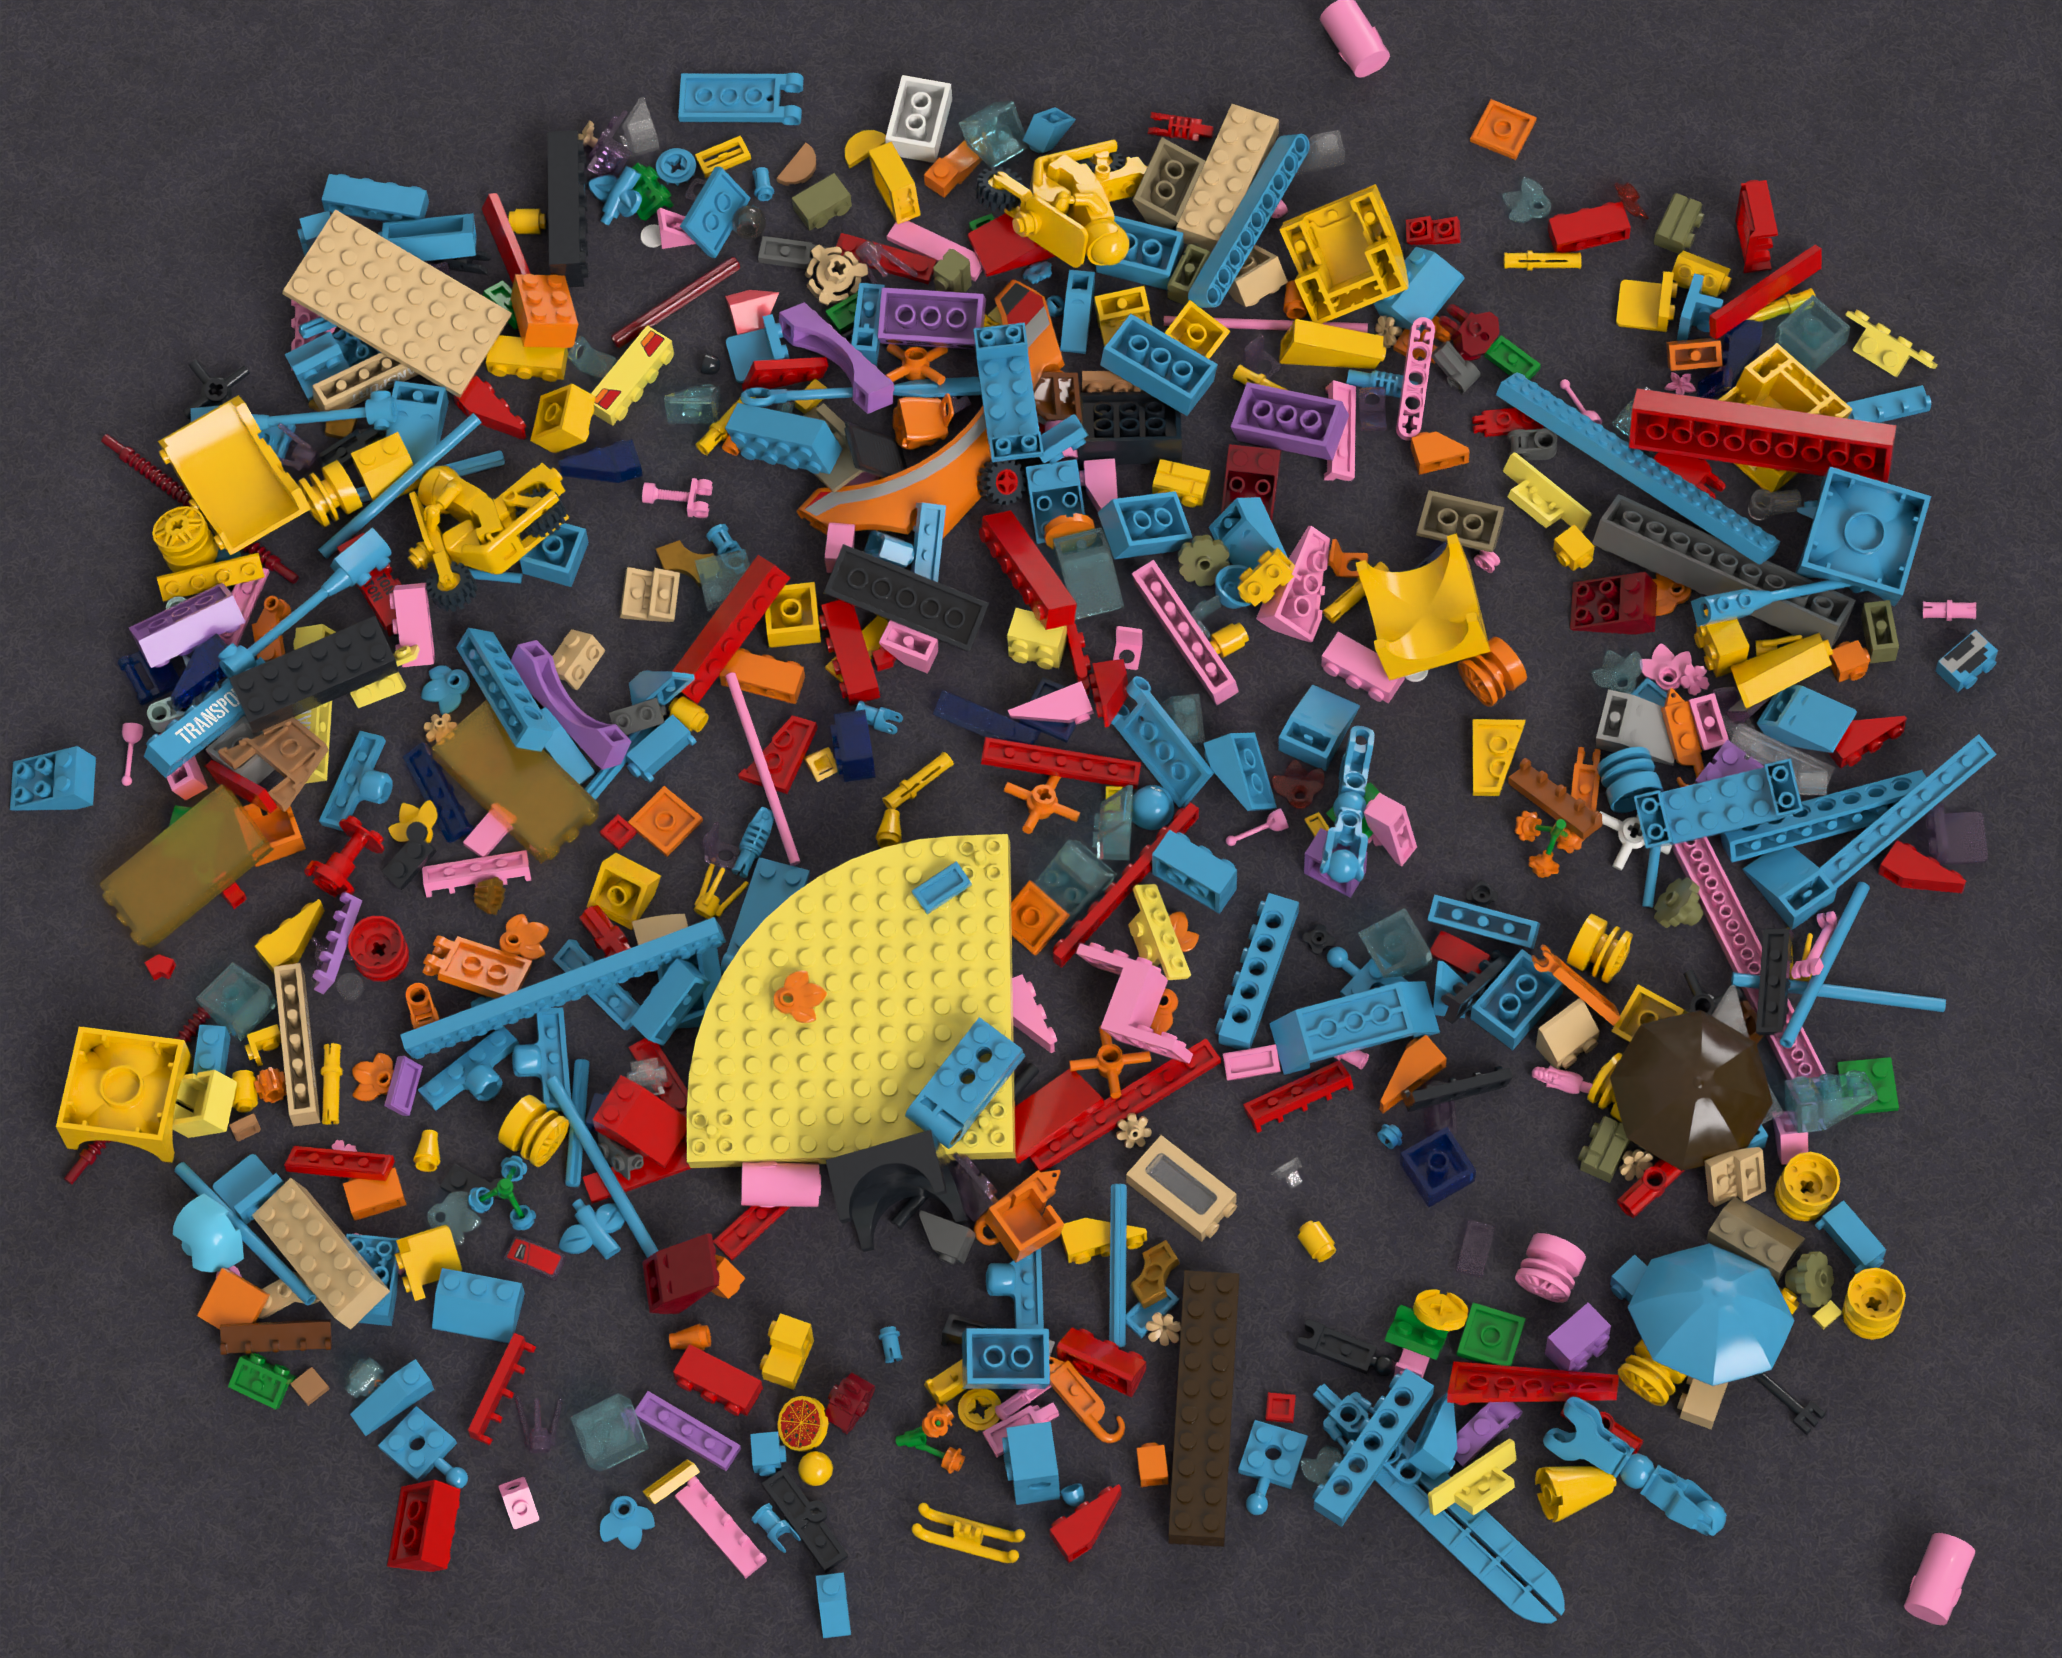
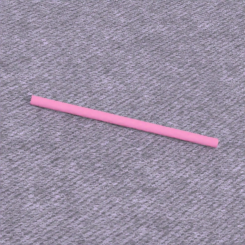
M1164 316V326H1170L1177 316ZM1214 318L1226 328L1288 331L1294 322L1291 320ZM1323 323L1324 325L1368 333V323Z
M729 673L725 677L790 865H797L800 863V859L735 673Z

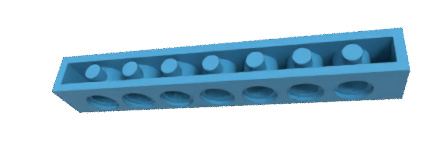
M1922 770L1802 801L1803 811L1779 820L1721 833V842L1730 861L1736 862L1867 827L1927 777Z

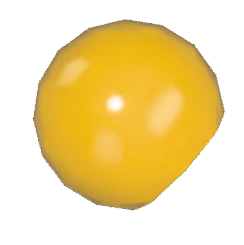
M809 1452L799 1462V1476L809 1485H823L832 1476V1461L822 1452Z

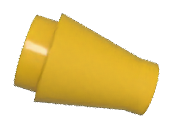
M887 809L884 812L883 820L876 835L878 846L881 848L897 845L902 842L900 813L895 809Z
M424 1130L422 1132L421 1140L413 1159L416 1163V1168L420 1171H435L440 1164L438 1133L434 1130Z

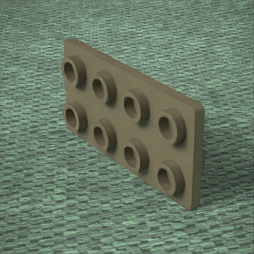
M823 403L803 416L824 420L842 447V451L830 474L813 473L832 492H836L864 471L856 469L844 431L845 423Z

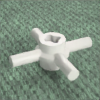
M1600 811L1602 814V824L1617 830L1619 840L1623 844L1612 865L1614 868L1622 871L1632 849H1638L1645 845L1638 814L1636 817L1627 818L1622 822ZM1633 828L1638 829V835H1636V838H1632L1630 836V831H1632ZM1673 845L1662 846L1661 852L1668 855Z

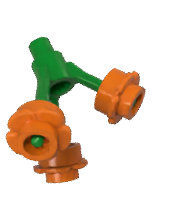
M936 1403V1407L928 1412L927 1417L923 1419L922 1426L915 1430L906 1431L904 1435L896 1436L898 1447L905 1445L909 1448L916 1447V1449L924 1450L942 1458L941 1467L947 1469L949 1474L953 1473L954 1470L959 1471L965 1460V1456L961 1455V1448L956 1450L950 1447L944 1453L926 1445V1435L934 1438L944 1436L948 1431V1425L952 1426L950 1420L955 1417L946 1404L940 1406L939 1403Z

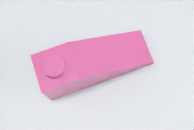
M1115 458L1084 461V470L1080 471V485L1086 486V494L1098 512L1112 499H1118Z
M1081 681L1008 710L1010 717L1013 719L1063 723L1075 721L1076 725L1090 720L1089 715L1094 714Z
M1379 793L1374 800L1368 802L1364 815L1368 827L1397 864L1403 866L1417 848L1405 806Z

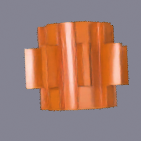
M272 1067L261 1070L260 1074L256 1077L257 1081H254L259 1098L271 1103L283 1100L284 1095L287 1094L284 1072H280L278 1068L273 1069Z

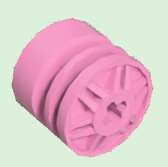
M1537 1233L1532 1237L1526 1252L1528 1258L1522 1260L1521 1269H1518L1515 1280L1530 1293L1553 1302H1566L1569 1299L1570 1290L1575 1285L1573 1278L1579 1276L1586 1256L1577 1246L1562 1238L1550 1234Z

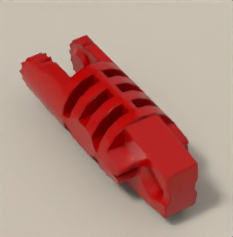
M1151 112V119L1167 121L1169 126L1168 130L1157 127L1148 128V134L1191 141H1199V136L1213 137L1214 127L1202 125V119Z

